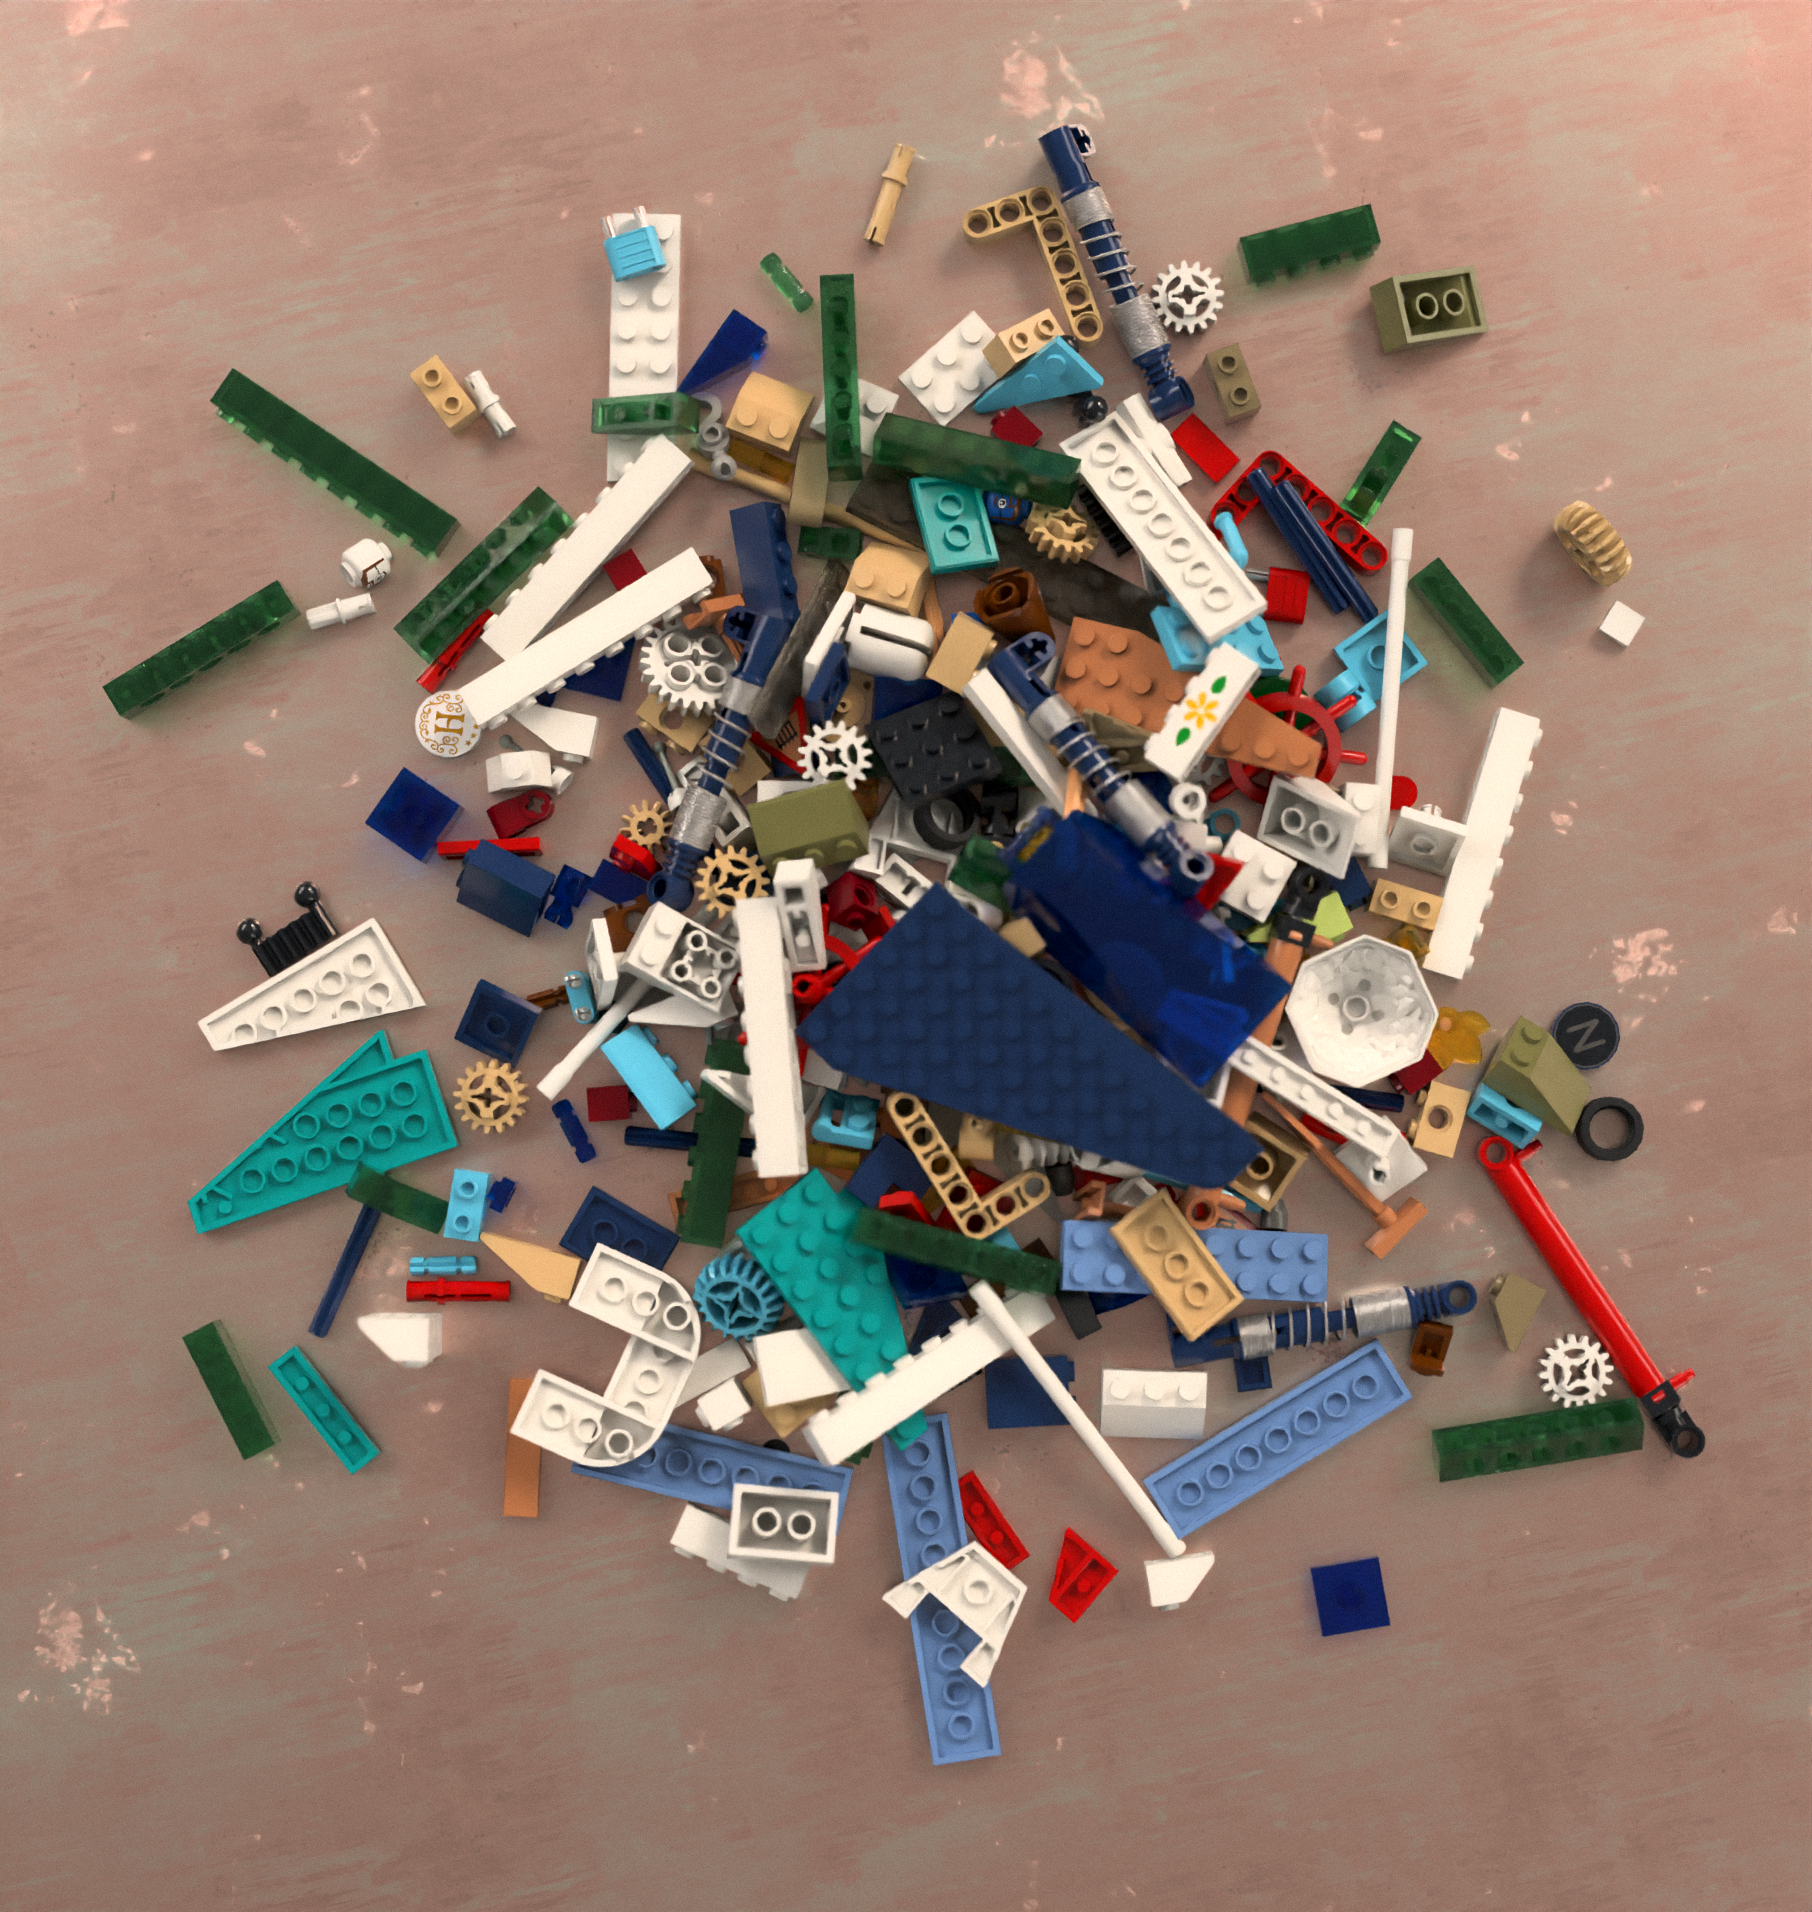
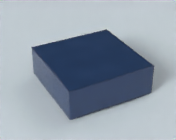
M1268 1355L1242 1361L1233 1358L1238 1393L1272 1388Z

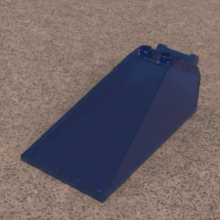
M1041 803L1035 810L1037 814L1006 848L1001 847L994 854L1014 873L1004 885L1003 891L1016 920L1027 917L1046 944L1043 949L1194 1086L1201 1090L1294 986L1193 896H1183L1176 892L1170 884V875L1113 824L1078 809L1072 810L1062 821L1046 805ZM1048 823L1054 831L1021 865L1015 857Z

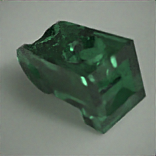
M801 526L797 554L808 558L846 562V564L854 565L855 560L862 553L864 535L860 529L824 526L816 529Z

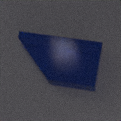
M603 859L587 889L618 905L635 900V897L646 893L648 882L632 873L628 875L619 871L611 862Z

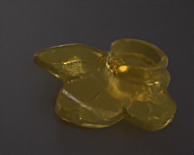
M1451 1007L1438 1008L1439 1016L1432 1031L1433 1036L1429 1042L1428 1050L1443 1071L1451 1065L1454 1058L1465 1063H1480L1482 1060V1047L1478 1035L1483 1034L1490 1028V1024L1485 1017L1472 1010L1459 1013ZM1444 1017L1451 1021V1027L1447 1031L1440 1027V1021Z

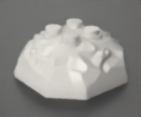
M1366 934L1301 962L1284 1008L1312 1071L1357 1088L1422 1060L1439 1016L1412 952Z

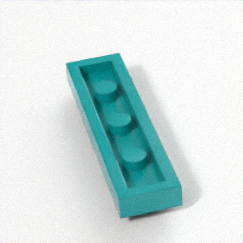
M297 1345L293 1346L268 1366L272 1374L352 1475L381 1453Z

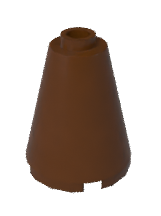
M1017 566L1005 568L988 578L990 584L983 591L981 588L978 589L973 602L975 613L984 623L1013 644L1031 632L1045 633L1055 643V634L1038 583L1030 571L1026 572L1022 567Z

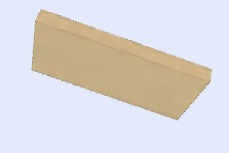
M1163 1188L1159 1189L1107 1230L1189 1342H1193L1245 1300Z

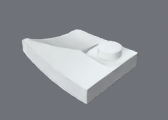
M837 369L824 399L810 424V429L852 451L873 459L897 405L899 395Z

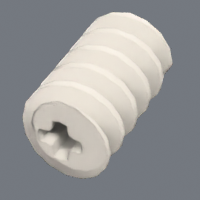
M1015 1129L1006 1137V1149L1010 1161L1013 1164H1017L1019 1161L1023 1170H1029L1032 1163L1036 1168H1041L1044 1165V1161L1048 1166L1055 1165L1057 1160L1060 1164L1067 1163L1069 1158L1075 1161L1068 1145L1019 1129Z

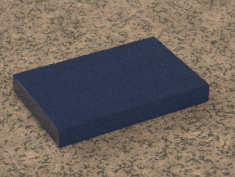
M593 1185L558 1245L589 1262L598 1242L662 1271L682 1237Z

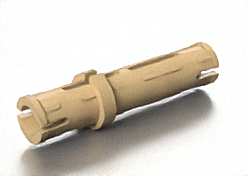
M895 143L887 171H883L881 177L883 184L867 232L863 238L865 242L872 245L876 242L878 247H884V241L902 188L907 187L908 179L906 176L913 155L916 152L914 148L908 145L902 148L903 144Z

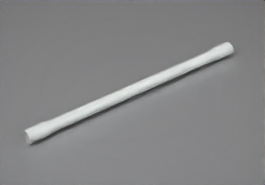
M1395 528L1392 533V568L1375 785H1381L1376 854L1367 857V868L1387 869L1388 829L1408 570L1413 541V530L1406 528Z
M709 901L691 919L704 928L711 924L719 912L716 908L709 913L706 911ZM637 978L564 1060L557 1064L536 1088L552 1101L571 1080L579 1067L650 991L653 985Z
M983 1279L973 1285L969 1290L971 1296L983 1312L992 1319L1132 1504L1169 1558L1173 1559L1183 1553L1186 1549L1185 1543L1182 1539L1178 1540L1169 1523L1164 1520L1025 1336L988 1282Z

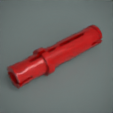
M478 602L474 610L441 651H435L432 655L434 659L415 681L433 695L450 671L454 673L458 668L456 663L483 631L484 624L494 613Z
M438 1278L437 1281L407 1280L406 1283L407 1303L437 1302L438 1305H445L446 1302H510L511 1300L510 1280L446 1281V1278Z

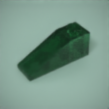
M681 392L592 399L591 433L660 435L662 433L664 436L699 433L700 399Z
M1393 420L1339 506L1352 518L1367 526L1422 437Z
M359 1161L345 1189V1193L349 1198L435 1234L439 1233L447 1217L449 1201L362 1161Z

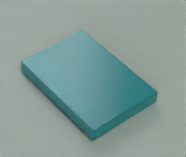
M976 470L910 479L908 485L932 575L998 565L1000 560Z

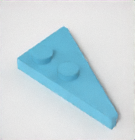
M1057 335L977 399L973 408L980 414L1013 407L1014 405L1018 406L1099 389L1103 384L1104 378Z

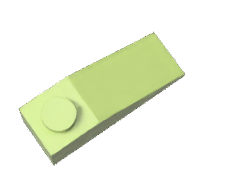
M1331 889L1321 899L1314 921L1303 919V922L1317 926L1315 934L1324 936L1334 943L1342 940L1345 937L1344 932L1353 928L1338 891ZM1282 911L1277 913L1290 917V914ZM1274 915L1266 918L1265 922L1260 925L1256 923L1238 932L1239 938L1248 942H1270L1272 937L1268 936Z

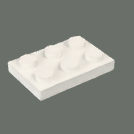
M974 311L898 377V381L943 430L999 381L998 376L982 353V350L996 335Z

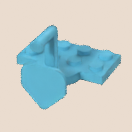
M1223 512L1216 517L1214 526L1216 529L1221 530L1230 550L1228 554L1239 568L1243 570L1248 561V552L1233 522L1232 515L1229 512ZM1162 585L1170 607L1157 606L1150 613V616L1173 671L1203 673L1207 667L1204 665L1207 656L1215 647L1220 649L1224 642L1257 663L1261 669L1259 676H1278L1285 670L1261 614L1213 643L1208 644Z

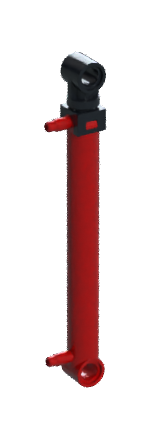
M1487 1136L1482 1138L1475 1147L1477 1163L1485 1169L1604 1350L1609 1353L1610 1359L1632 1390L1634 1399L1644 1414L1651 1418V1421L1663 1437L1666 1447L1672 1453L1684 1458L1698 1456L1705 1447V1436L1703 1431L1695 1425L1681 1402H1679L1681 1398L1676 1392L1688 1384L1695 1377V1373L1691 1368H1688L1669 1380L1663 1377L1531 1179L1522 1163L1542 1149V1143L1536 1139L1528 1143L1524 1149L1520 1148L1514 1152L1512 1144L1503 1137ZM1493 1143L1498 1144L1502 1150L1501 1158L1495 1163L1490 1162L1486 1156L1487 1148ZM1684 1431H1689L1692 1436L1690 1445L1686 1448H1680L1678 1436Z

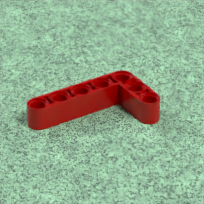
M1269 450L1261 453L1218 500L1207 517L1209 529L1214 534L1222 537L1224 536L1221 530L1216 529L1214 526L1216 513L1229 512L1232 515L1233 522L1238 527L1260 503L1246 477L1252 470L1259 468L1261 463L1267 462L1276 469V475L1269 476L1274 486L1283 480H1288L1291 485H1295L1301 490L1300 498L1310 512L1311 508L1320 507L1326 512V520L1316 521L1345 563L1357 574L1364 577L1374 576L1385 565L1388 557L1387 550L1380 541L1276 451ZM1241 487L1251 489L1254 499L1251 501L1241 499L1238 495V489ZM1337 530H1347L1352 536V542L1346 544L1339 541L1336 535ZM1362 553H1373L1377 557V565L1369 566L1365 564L1362 559Z

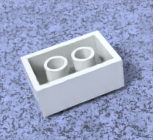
M735 1484L732 1493L727 1558L830 1567L834 1561L839 1493Z

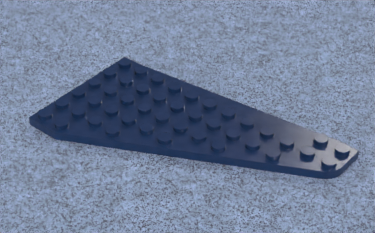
M938 880L794 1030L833 1070L1201 1189L1216 1190L1228 1186L1265 1149L1236 1120L1212 1101L1210 1102L970 912Z

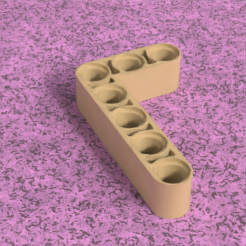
M1039 185L968 211L963 219L962 232L966 242L974 246L985 245L1032 228L1070 335L1078 341L1080 348L1089 349L1096 346L1100 341L1103 330L1102 319L1055 192L1048 186ZM1037 198H1043L1049 202L1050 207L1047 210L1039 211L1033 207L1032 202ZM1011 209L1019 217L1014 222H1006L1001 218L1000 214L1004 210ZM977 220L982 221L987 226L984 232L978 234L973 233L968 227L971 222ZM1054 229L1061 234L1062 238L1052 243L1047 241L1043 234L1047 230ZM1059 261H1068L1073 266V270L1068 274H1062L1056 270L1055 265ZM1071 292H1078L1083 295L1085 301L1081 305L1075 306L1071 305L1066 297ZM1088 323L1094 326L1096 333L1092 337H1084L1079 333L1078 327Z
M898 1090L893 1091L888 1096L886 1108L957 1226L968 1238L972 1240L984 1239L1048 1198L1051 1192L1050 1182L1045 1175L1035 1169L1024 1170L978 1198L918 1098ZM903 1097L910 1098L912 1102L911 1110L904 1115L896 1114V1102ZM919 1127H927L930 1132L928 1140L923 1144H916L913 1141V1133ZM938 1156L946 1157V1169L940 1173L932 1172V1160ZM1031 1178H1039L1041 1181V1187L1035 1194H1027L1025 1191V1185ZM956 1185L964 1186L965 1195L963 1199L958 1202L950 1201V1189ZM1003 1196L1011 1197V1208L1004 1213L997 1212V1200ZM975 1214L981 1215L983 1218L982 1226L975 1231L968 1230L966 1227L968 1218Z

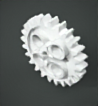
M679 617L674 619L672 626L668 622L663 621L660 629L654 627L650 637L646 636L638 657L640 659L638 671L643 672L641 683H649L648 694L658 692L659 695L656 703L659 704L665 700L670 702L668 711H672L678 706L681 707V716H685L689 709L693 710L695 718L699 717L701 710H705L706 714L712 717L715 707L719 711L721 710L722 706L718 704L720 702L719 699L722 692H724L723 689H725L724 686L727 679H729L730 671L736 669L738 663L723 637H719L713 625L711 628L707 626L688 630Z

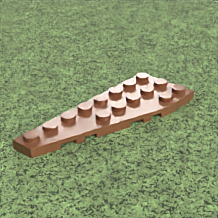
M1074 617L1054 690L1061 694L1073 709L1077 711L1080 719H1082L1081 713L1083 710L1091 708L1150 732L1160 734L1167 724L1164 722V718L1173 705L1179 706L1186 697L1184 693L1186 686L1194 676L1200 677L1202 673L1173 671L1164 647L1139 631ZM1243 697L1204 754L1313 780L1322 746Z

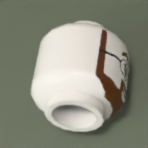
M365 538L342 554L343 563L340 564V569L346 580L353 587L358 585L363 589H368L390 574L389 561L393 558L384 543L380 542L377 544L375 541Z

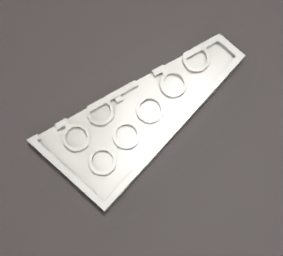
M373 917L197 1023L213 1050L218 1052L427 1006L377 919Z

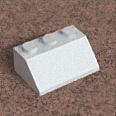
M372 1313L358 1319V1326L392 1361H402V1367H423L428 1362H433V1358L442 1354V1313Z
M1101 1367L1099 1434L1110 1437L1202 1439L1206 1411L1207 1373L1203 1370Z

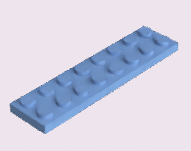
M1078 1220L1061 1221L1059 1290L1154 1295L1107 1231L1116 1223ZM1192 1227L1244 1299L1323 1303L1325 1300L1327 1302L1328 1234L1224 1228L1198 1230Z
M1375 1338L1142 1480L1176 1537L1180 1540L1413 1397L1380 1342Z
M667 1423L657 1442L638 1458L628 1463L611 1467H594L573 1461L571 1472L730 1511L735 1484L839 1493L836 1536H838L853 1467L840 1464L822 1466L820 1461L815 1458Z

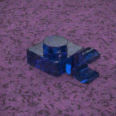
M564 864L551 889L550 895L555 898L545 911L544 918L555 923L560 915L556 924L568 929L573 921L571 908L572 906L579 908L587 894L593 877Z

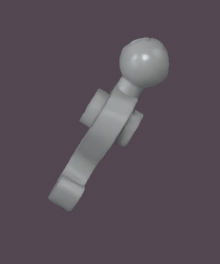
M694 393L683 404V417L686 420L691 419L699 408L705 407L711 410L710 415L702 422L697 431V447L702 455L713 458L710 466L712 475L720 481L730 480L736 474L737 463L731 456L726 455L731 443L729 431L721 424L724 417L722 404L718 397L712 393Z

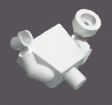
M1191 783L1176 785L1170 793L1169 805L1175 813V816H1170L1177 824L1178 836L1181 835L1185 839L1184 842L1190 845V848L1221 855V838L1219 836H1207L1208 828L1206 824H1203L1204 808L1206 805L1204 791ZM1146 853L1150 879L1156 882L1155 884H1146V889L1152 890V897L1147 900V904L1165 905L1169 900L1171 890L1170 874L1167 872L1168 868L1165 869L1161 865L1162 862L1156 860L1157 855L1153 856L1151 853Z

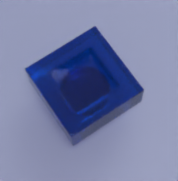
M504 1176L501 1182L495 1180L487 1197L492 1200L489 1208L499 1213H505L519 1181L508 1176Z

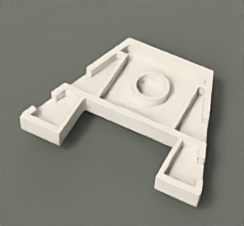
M892 785L869 828V854L853 858L849 870L860 875L878 879L882 876L886 847L946 863L947 871L944 887L950 892L977 897L976 889H972L970 874L973 871L971 860L967 859L965 843L957 849L945 851L933 848L924 842L914 825V810L907 811ZM945 798L933 801L931 814L936 825L946 833H959L963 829L964 819L958 806Z
M974 1540L885 1592L882 1598L905 1619L929 1592L938 1598L982 1638L979 1644L960 1664V1668L984 1688L1000 1654L1006 1635L1011 1628L1027 1586Z

